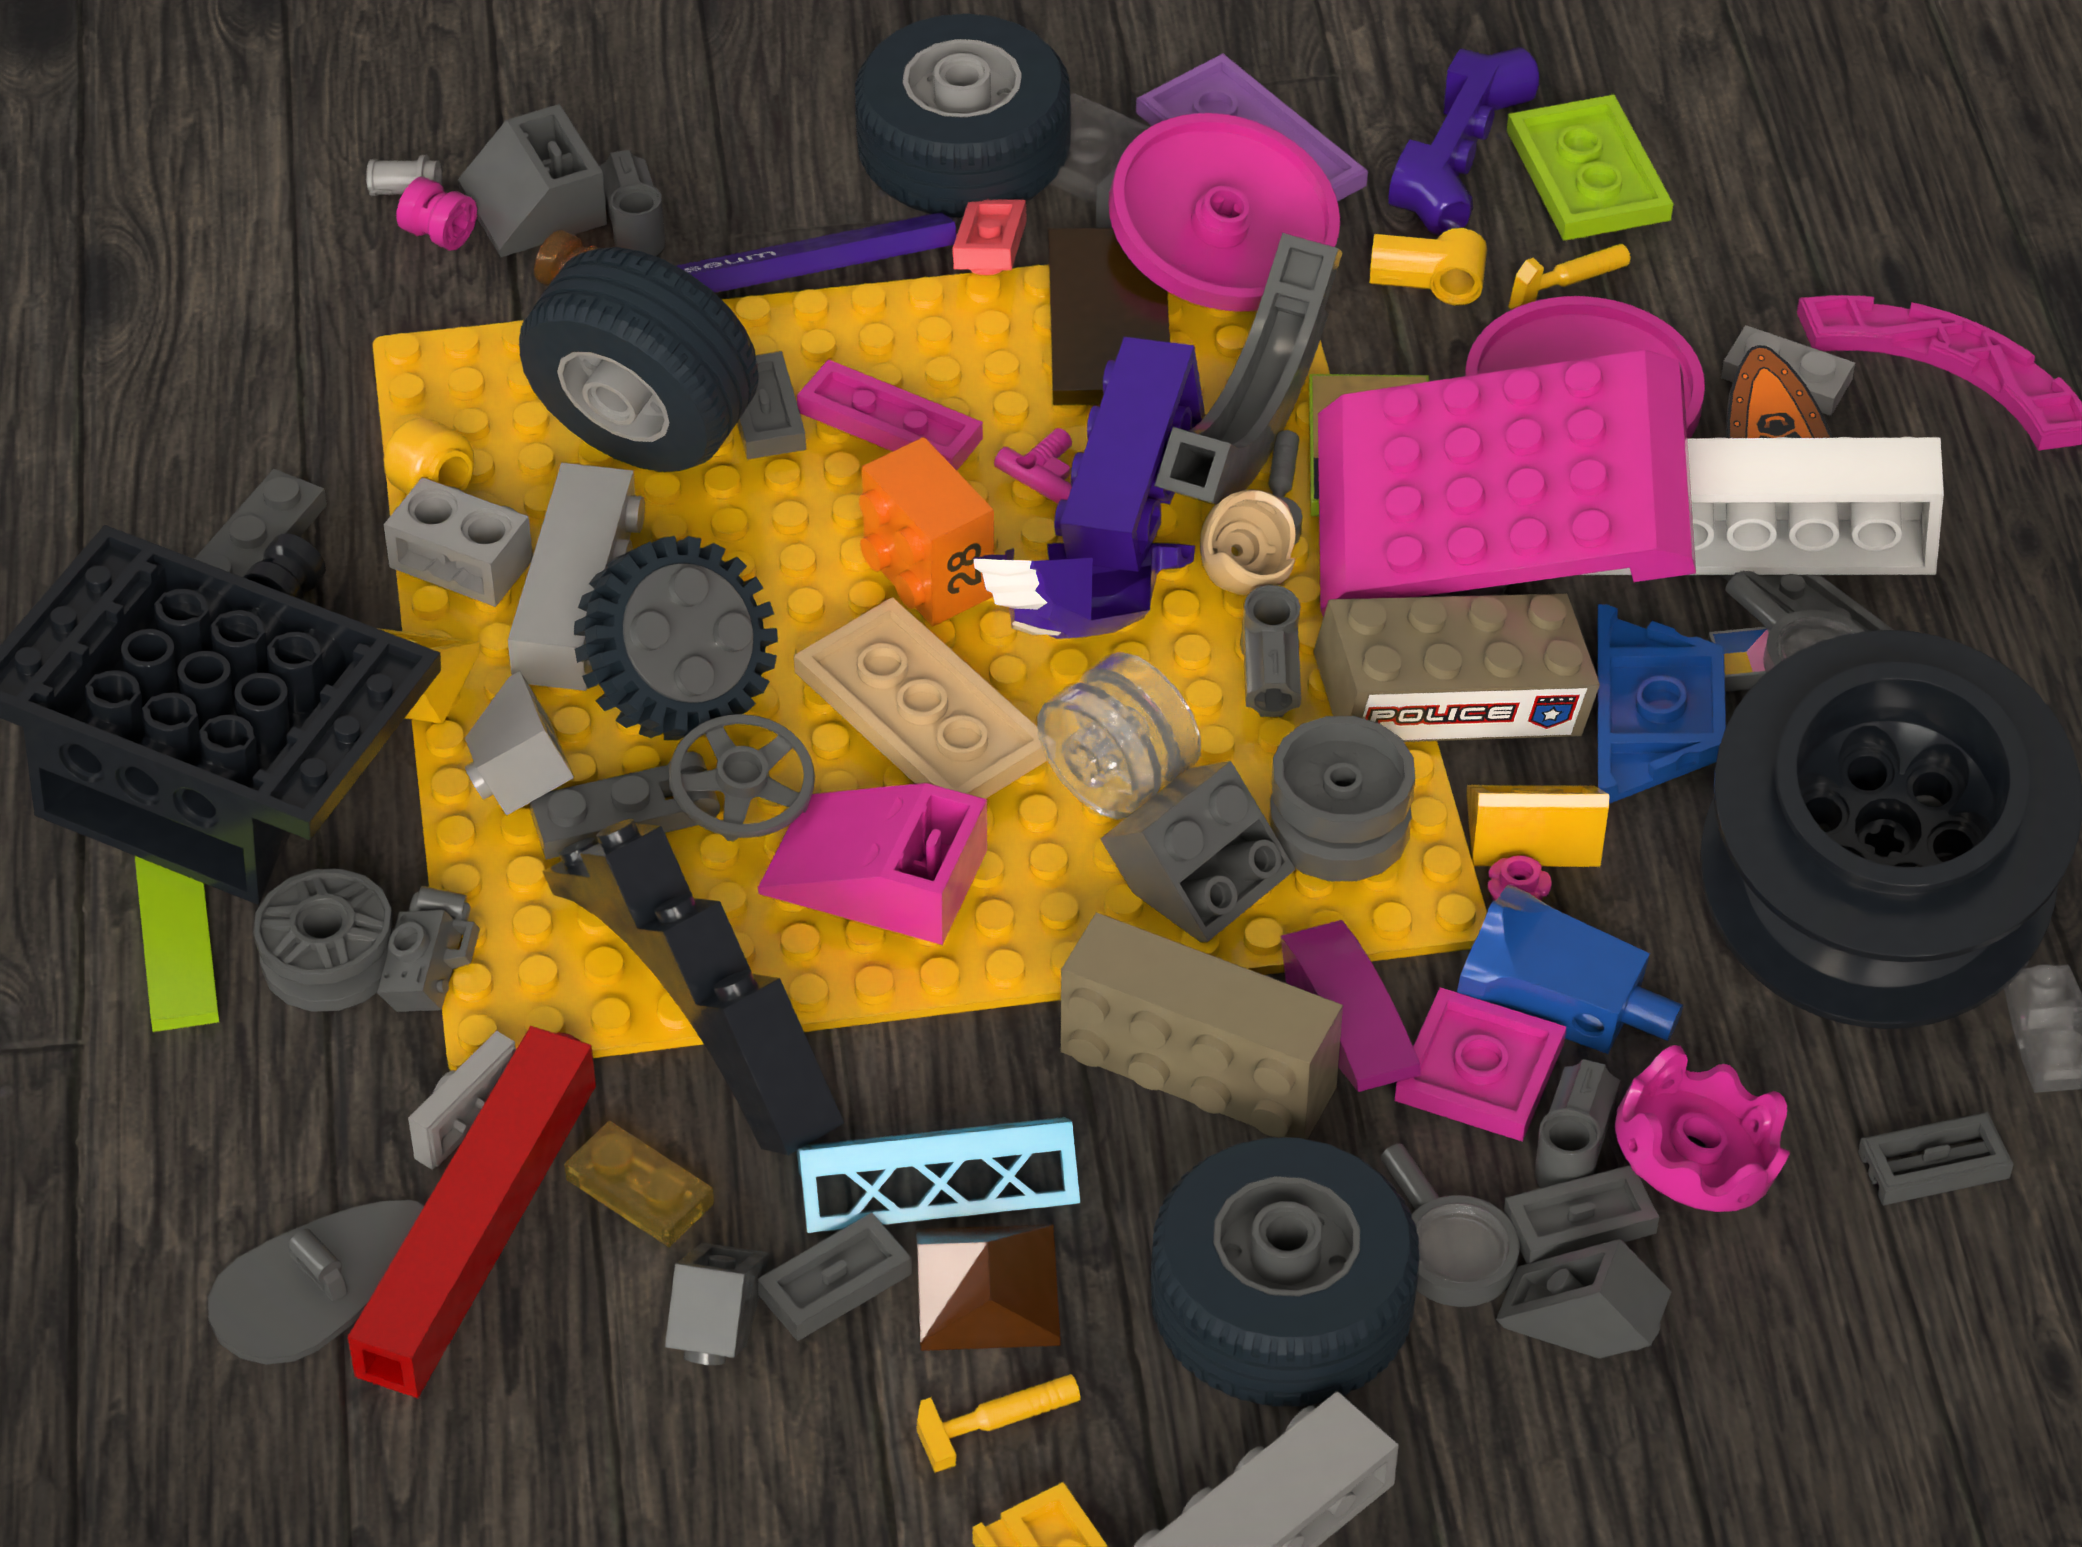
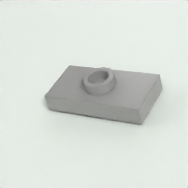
M496 1031L456 1071H449L439 1080L433 1094L408 1117L414 1159L433 1170L462 1143L515 1053V1041Z

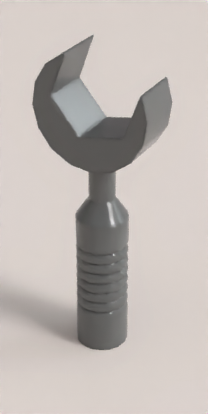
M1283 430L1275 438L1268 485L1273 495L1282 499L1289 506L1295 525V545L1301 536L1302 512L1296 502L1286 498L1285 494L1293 486L1299 436L1293 431Z

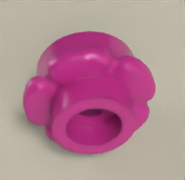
M1518 855L1508 859L1503 858L1495 862L1489 870L1491 880L1488 882V890L1494 901L1498 899L1508 884H1512L1530 893L1540 901H1543V896L1548 895L1551 890L1552 881L1549 873L1542 871L1540 862L1530 857Z

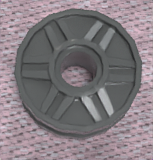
M314 869L288 878L266 895L255 913L253 935L260 953L259 961L262 973L270 991L286 1004L311 1012L340 1011L365 1002L378 991L389 951V938L394 931L393 915L383 889L365 875L344 869Z

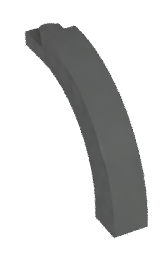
M1282 233L1258 311L1231 376L1217 401L1201 422L1188 431L1175 427L1172 428L1154 486L1217 505L1227 496L1246 490L1254 481L1274 448L1276 435L1284 430L1310 370L1329 315L1325 311V307L1342 256L1339 248Z

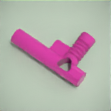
M1056 428L1024 456L1007 446L1003 447L996 455L994 466L1058 504L1061 499L1068 500L1072 485L1065 481L1070 475L1069 465L1057 458L1072 446V439L1065 430Z

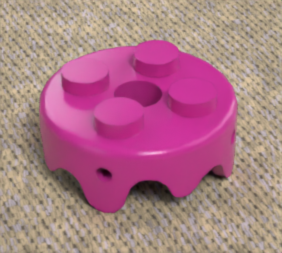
M1677 1045L1668 1047L1640 1075L1634 1077L1617 1109L1615 1121L1616 1136L1626 1160L1639 1177L1643 1178L1654 1189L1676 1202L1696 1209L1713 1212L1738 1211L1752 1206L1766 1195L1790 1154V1151L1780 1147L1781 1133L1787 1117L1785 1098L1776 1091L1768 1092L1759 1097L1752 1095L1741 1084L1737 1072L1730 1065L1720 1064L1708 1071L1690 1072L1686 1070L1688 1058L1683 1048ZM1687 1136L1700 1140L1706 1145V1148L1694 1144Z

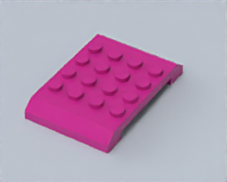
M1638 350L1342 394L1318 413L1320 610L1323 617L1328 600L1422 597L1630 568L1634 582L1696 574L1684 379L1680 360L1648 350Z

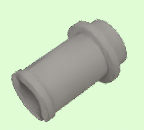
M420 155L418 161H378L377 159H370L368 162L367 188L370 190V196L402 195L411 181L418 177H426L442 185L440 162L430 161L428 155Z

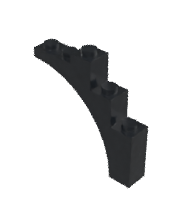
M633 819L622 820L601 830L596 835L599 840L597 843L595 838H587L564 848L559 852L561 862L542 871L553 895L573 901L598 917L626 942L657 977L682 1010L713 1057L738 1101L761 1149L790 1155L797 1151L798 1148L806 1146L844 1124L781 979L752 974L721 902L693 898L662 826L635 824Z

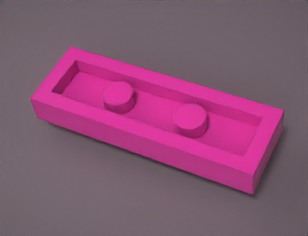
M829 359L797 394V405L800 414L890 451H895L925 437L956 471L983 440V422Z

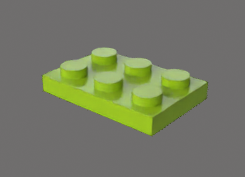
M1615 95L1508 114L1507 133L1563 241L1671 221L1673 202Z

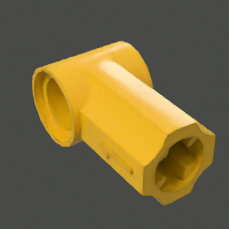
M1453 228L1445 231L1437 240L1374 234L1370 284L1431 289L1436 298L1446 304H1469L1480 296L1483 289L1487 255L1486 242L1481 235L1465 228Z

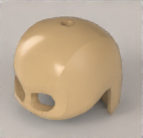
M1250 489L1233 493L1222 499L1212 508L1201 530L1200 554L1207 575L1218 587L1238 595L1248 596L1252 590L1260 586H1278L1289 577L1295 559H1290L1296 536L1294 520L1289 506L1282 499L1270 493ZM1232 547L1238 550V556L1232 554Z

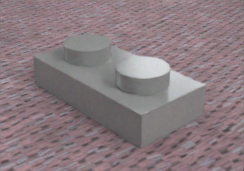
M1745 325L1723 362L1721 378L1733 382L1735 373L1746 352L1757 345L1772 348L1791 365L1807 385L1821 412L1831 416L1852 381L1855 362Z

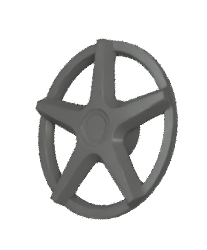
M744 714L717 717L691 730L676 747L669 769L670 792H672L681 810L696 824L709 831L723 835L727 841L732 842L738 838L768 835L791 824L802 812L805 813L808 809L815 782L814 766L810 754L803 743L791 731L772 720ZM733 724L759 726L778 734V736L769 744L756 750L748 746H736L723 726ZM703 734H706L718 760L717 768L692 774H681V765L685 753L693 742ZM792 748L799 756L803 767L804 778L800 792L791 790L769 776V770ZM686 791L723 792L725 795L723 821L708 815L698 808L689 798ZM755 797H761L789 807L781 814L769 820L743 824L750 801Z

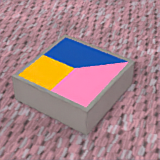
M1766 627L1709 632L1708 641L1724 646L1725 692L1751 689L1766 674L1763 657L1770 632Z

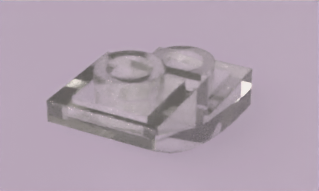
M2037 965L2032 968H2024L2005 987V994L2017 1045L2034 1093L2082 1089V993L2070 966Z

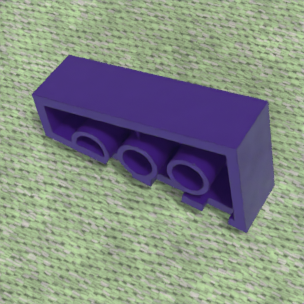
M1124 337L1116 360H1109L1106 364L1103 376L1104 396L1101 405L1093 406L1090 410L1087 423L1088 442L1084 453L1077 452L1073 459L1071 468L1072 488L1068 500L1061 499L1058 503L1054 528L1055 534L1063 538L1067 559L1093 558L1092 566L1139 572L1161 525L1160 503L1170 504L1175 494L1174 492L1154 486L1172 428L1175 427L1186 431L1194 428L1205 417L1194 345Z

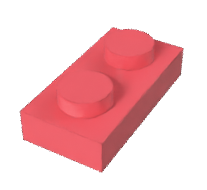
M988 199L968 202L953 246L954 269H970L978 275H993L1003 270H1012L1027 222L1026 200Z

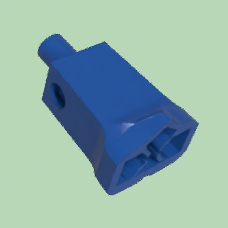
M1508 884L1498 899L1492 901L1480 932L1467 957L1457 988V993L1566 1026L1565 1039L1609 1054L1624 1023L1669 1041L1683 1009V1004L1641 987L1650 953L1566 915L1512 884Z

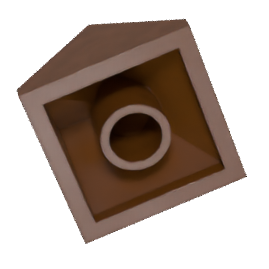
M1054 1224L916 1229L921 1351L1060 1346Z

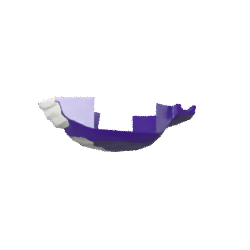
M1064 543L1047 544L1049 560H1014V548L1006 550L1005 555H984L983 557H974L973 560L974 568L982 572L985 589L993 594L995 604L1009 607L1011 627L1013 629L1031 635L1047 634L1056 639L1080 638L1114 633L1143 619L1150 611L1157 574L1163 569L1182 568L1194 562L1195 545L1152 543L1139 572L1092 566L1093 558L1067 559Z

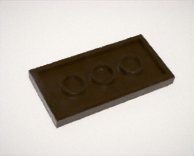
M1113 228L1049 229L1053 405H1101L1104 396L1103 376L1106 364L1109 360H1116L1124 337L1170 342L1168 294L1166 290L1151 281L1132 263L1119 244Z

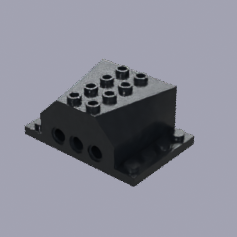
M104 525L0 645V718L23 727L34 816L259 905L278 856L290 834L293 833L308 840L313 838L440 673L441 654L430 648Z

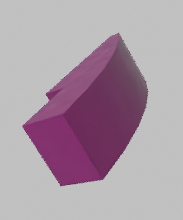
M1339 920L1281 935L1286 983L1343 1005L1338 1068L1354 1088L1361 1092L1420 1076V1062L1394 1003L1374 965L1344 921Z

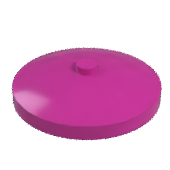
M1195 113L1169 118L1146 129L1129 144L1122 154L1109 191L1108 205L1112 228L1119 244L1132 263L1151 281L1173 295L1191 303L1218 310L1238 312L1258 310L1282 233L1335 247L1340 231V214L1336 195L1328 178L1316 161L1294 141L1278 131L1258 122L1227 114Z
M1566 296L1530 302L1506 312L1489 324L1477 337L1469 352L1465 369V376L1638 350H1648L1680 360L1684 379L1687 438L1692 437L1698 426L1705 391V379L1700 361L1690 344L1673 327L1653 314L1635 306L1597 297Z

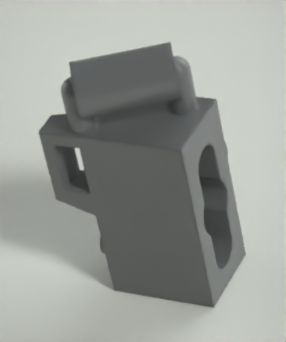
M421 886L420 891L416 892L412 897L409 912H399L395 929L389 938V951L377 991L396 1012L442 1010L446 993L449 990L452 970L471 963L480 928L474 922L468 921L471 906L467 902V895ZM463 935V939H462V943H461V946H460V950H458L459 943H460V940H461V936Z

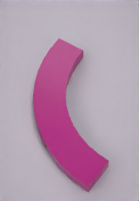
M1831 295L1799 298L1797 315L1812 348L1824 352H1878L1928 363L1969 381L1992 396L2019 421L2038 451L2082 445V401L2062 378L2054 379L2034 363L2035 355L2009 338L1956 314L1912 302L1910 309L1891 305L1873 304L1874 297Z

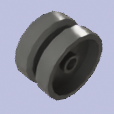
M1325 716L1303 723L1285 736L1273 757L1269 824L1293 866L1303 874L1326 881H1359L1383 873L1399 860L1410 839L1411 804L1414 798L1415 787L1414 757L1402 738L1380 723L1356 716Z

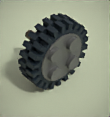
M675 536L663 537L616 557L606 564L607 569L593 577L589 585L594 590L582 595L578 605L579 609L587 613L585 617L575 621L574 635L585 636L586 644L574 650L577 663L590 661L593 671L582 676L587 689L599 684L605 692L596 700L604 711L617 707L621 712L616 718V722L625 728L640 724L639 734L649 738L664 734V740H679L706 721L721 716L748 712L756 704L751 698L764 693L770 682L761 676L762 673L770 671L775 667L777 655L765 653L766 646L778 642L777 628L764 629L762 619L774 615L770 601L757 606L753 594L762 590L763 586L757 577L745 582L740 578V573L747 565L738 557L726 562L721 560L725 548L715 543L700 548L701 538L688 536L676 542Z

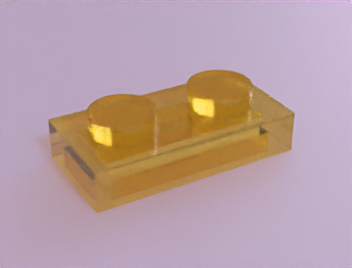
M610 1120L564 1163L566 1180L669 1248L714 1205L713 1188Z

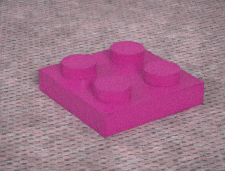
M1440 987L1413 1046L1420 1062L1421 1075L1398 1081L1396 1084L1395 1101L1523 1142L1563 1048L1567 1027Z

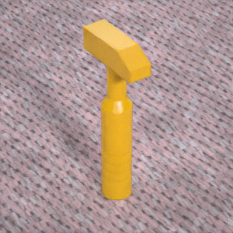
M1618 244L1558 264L1553 271L1543 274L1544 267L1534 258L1527 259L1516 274L1508 307L1513 310L1519 306L1536 301L1538 291L1555 285L1565 287L1625 267L1630 263V253L1625 245Z
M1069 1374L982 1403L974 1412L945 1422L941 1421L930 1397L920 1401L917 1433L936 1473L956 1466V1453L949 1440L950 1438L977 1429L991 1431L1080 1401L1079 1388L1073 1375Z

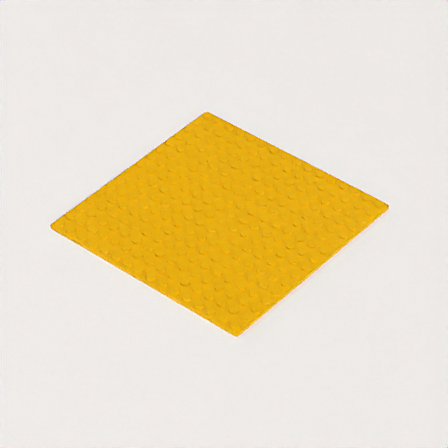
M1049 264L1012 268V270H1003L993 275H978L972 272L721 299L733 311L746 329L755 348L756 355L782 351L796 402L797 394L829 359L983 422V440L964 461L957 472L994 509V555H1005L1006 550L1014 548V560H1049L1047 544L1063 543L1062 536H1057L1054 528L1058 504L994 466L996 455L1003 447L1007 446L1024 456L1056 428H1061L1071 437L1072 446L1057 459L1069 465L1070 475L1065 481L1071 483L1073 459L1077 452L1084 453L1088 442L1087 423L1090 410L1093 406H1100L1053 405ZM1167 291L1170 342L1194 345L1206 416L1217 401L1234 370L1257 311L1238 312L1208 308L1186 301ZM524 321L380 336L373 341L384 454L387 443L393 433L405 422L416 418L433 419L466 437L474 452L475 465L471 481L463 492L499 506L510 507L518 513L529 516L533 554L562 462L634 471L635 496L644 497L645 513L641 532H631L629 540L632 541V550L663 537L675 536L677 542L690 536L701 538L700 548H704L712 543L725 548L721 558L724 562L738 557L747 565L739 576L744 582L757 577L763 586V589L753 594L757 606L770 601L774 615L764 618L762 621L764 629L777 628L778 642L766 646L765 653L777 655L774 669L761 675L770 682L764 693L751 698L756 704L744 715H754L772 720L787 728L803 743L810 754L814 766L815 782L813 794L915 784L804 682L794 670L795 654L891 597L1052 740L1051 759L986 798L987 852L943 945L758 894V886L790 824L768 835L738 838L733 842L727 841L723 835L709 831L700 825L665 833L693 898L721 902L752 974L781 979L804 1032L1061 1000V968L1096 912L1262 975L1285 972L1281 935L1339 920L1344 921L1371 962L1472 949L1483 925L1487 910L1437 741L1404 742L1414 757L1415 787L1414 798L1411 804L1410 839L1399 860L1383 873L1359 881H1326L1303 874L1296 869L1208 942H1199L1133 894L1100 840L1188 768L1226 761L1233 763L1269 824L1273 757L1282 739L1303 723L1325 716H1333L1314 655V648L1323 616L1320 610L1319 516H1311L1309 374H1330L1321 341L1319 342L1300 395L1284 430L1293 431L1299 436L1293 486L1285 494V497L1296 502L1302 512V531L1299 541L1293 546L1290 559H1295L1292 572L1285 581L1278 585L1292 591L1298 598L1301 607L1298 625L1301 704L1299 708L1286 712L1283 717H1261L1256 710L1246 707L1244 655L1241 651L1240 641L1244 604L1247 596L1238 595L1218 587L1207 575L1200 554L1201 530L1207 515L1215 504L1177 493L1174 494L1170 504L1160 503L1161 525L1152 543L1195 545L1194 562L1182 568L1161 570L1156 576L1150 611L1143 619L1114 633L1056 639L1047 634L1031 635L1011 627L1009 607L996 605L994 597L932 627L916 608L910 609L905 606L893 583L881 571L876 572L871 569L861 551L860 541L864 538L863 514L859 505V496L863 494L862 466L893 451L800 414L806 435V450L747 460L736 423L718 451L710 460L703 464L681 471L670 472L638 468L614 459L583 441L550 413L534 393L524 374L520 358L519 336ZM1274 448L1263 468L1246 490H1261L1273 495L1268 483ZM386 475L391 516L408 494L394 487ZM1232 547V554L1238 556V550ZM530 564L496 607L396 570L403 632L480 642L479 656L443 724L412 719L429 887L467 895V902L471 906L468 921L474 922L480 928L472 961L470 964L452 970L449 990L446 993L442 1007L446 1054L450 1071H456L496 1031L515 1041L517 1049L530 1026L552 1033H567L576 1037L581 1042L592 1045L593 1058L704 1045L676 1002L625 941L598 917L580 905L552 894L542 871L561 862L560 857L545 859L532 819L530 803L506 815L494 795L485 800L482 799L466 772L465 766L474 760L465 737L506 680L512 676L508 637ZM528 684L548 715L574 776L573 779L551 791L668 765L676 747L683 739L664 740V734L653 738L640 735V724L625 728L615 721L621 712L617 707L604 711L596 702L605 693L599 684L586 691ZM745 724L723 726L736 746H748L756 750L769 744L778 736V734L759 726ZM703 734L693 742L687 752L699 753L704 759L707 770H713L717 768L718 760L706 734ZM792 748L769 770V776L791 790L800 792L804 778L803 767L799 756ZM715 791L720 804V812L715 818L723 821L725 795L721 791ZM674 796L665 797V800L673 799ZM755 797L750 801L743 824L769 820L781 814L789 807L761 797ZM463 935L461 936V940H460V943H459L458 950H460V946H461V943H462Z

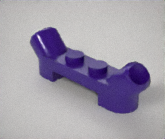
M1520 47L1491 55L1463 48L1457 52L1447 70L1443 114H1447V117L1431 145L1409 139L1392 175L1388 195L1390 206L1417 213L1432 235L1440 236L1443 232L1450 229L1464 228L1471 218L1473 199L1458 175L1460 173L1467 175L1470 171L1475 157L1476 142L1478 138L1487 139L1493 124L1495 111L1534 99L1539 86V70L1531 53Z

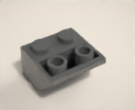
M560 104L506 120L458 178V186L461 193L475 200L477 219L500 258L607 225L603 172Z
M1231 761L1188 768L1100 839L1133 894L1201 943L1211 940L1296 870Z

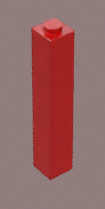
M529 1027L348 1335L354 1376L356 1378L419 1398L596 1087L592 1045L581 1042L576 1037L567 1033H552L537 1027Z

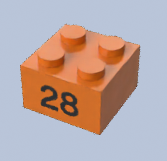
M922 437L863 465V494L859 496V505L864 521V538L860 541L861 551L871 569L876 572L881 571L893 583L905 606L910 609L916 608L933 627L992 598L993 594L985 589L982 572L974 568L973 558L994 555V509L925 437Z

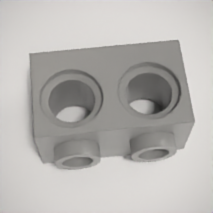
M423 477L384 523L390 568L494 607L499 604L531 563L533 557L529 516L518 513L510 507L496 505L464 493L458 488L448 487Z

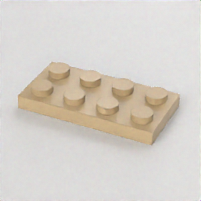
M893 597L794 655L795 673L915 784L928 783L986 799L1052 758V740Z

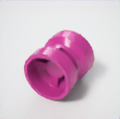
M418 177L411 181L404 190L397 208V222L400 228L416 236L427 234L434 244L449 251L458 249L466 242L477 218V205L474 199L458 191L446 193L442 185L426 177Z

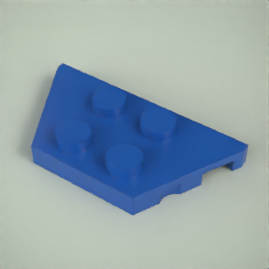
M1607 604L1598 605V680L1600 683L1598 689V788L1609 794L1610 804L1717 762L1719 746L1726 729L1724 646L1699 637L1683 636L1674 628L1655 621H1651L1647 629L1618 619V608Z

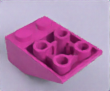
M928 783L812 794L806 812H802L790 824L758 886V894L943 945L987 852V799Z

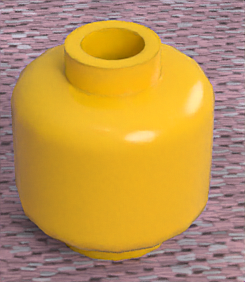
M416 418L400 426L387 443L383 459L385 474L394 487L406 494L410 493L422 477L464 491L471 481L475 465L474 452L466 437L433 419Z

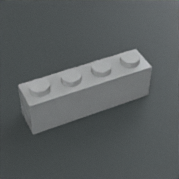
M561 462L508 637L511 674L513 675L520 671L530 685L587 690L582 676L592 672V667L589 660L577 663L574 649L586 644L585 636L574 635V623L576 620L586 616L587 612L579 609L578 605L582 595L594 590L589 585L590 581L597 573L607 569L606 564L631 551L632 541L629 540L631 532L640 533L642 530L645 500L642 496H635L633 470Z
M1337 1391L1317 1408L1308 1406L1301 1410L1289 1423L1283 1435L1266 1448L1258 1446L1249 1451L1238 1463L1230 1477L1215 1489L1207 1487L1200 1490L1187 1503L1182 1515L1162 1531L1159 1529L1150 1530L1136 1542L1134 1547H1318L1394 1485L1398 1444Z

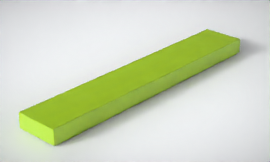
M135 856L152 1030L157 1032L218 1023L219 1014L204 883Z

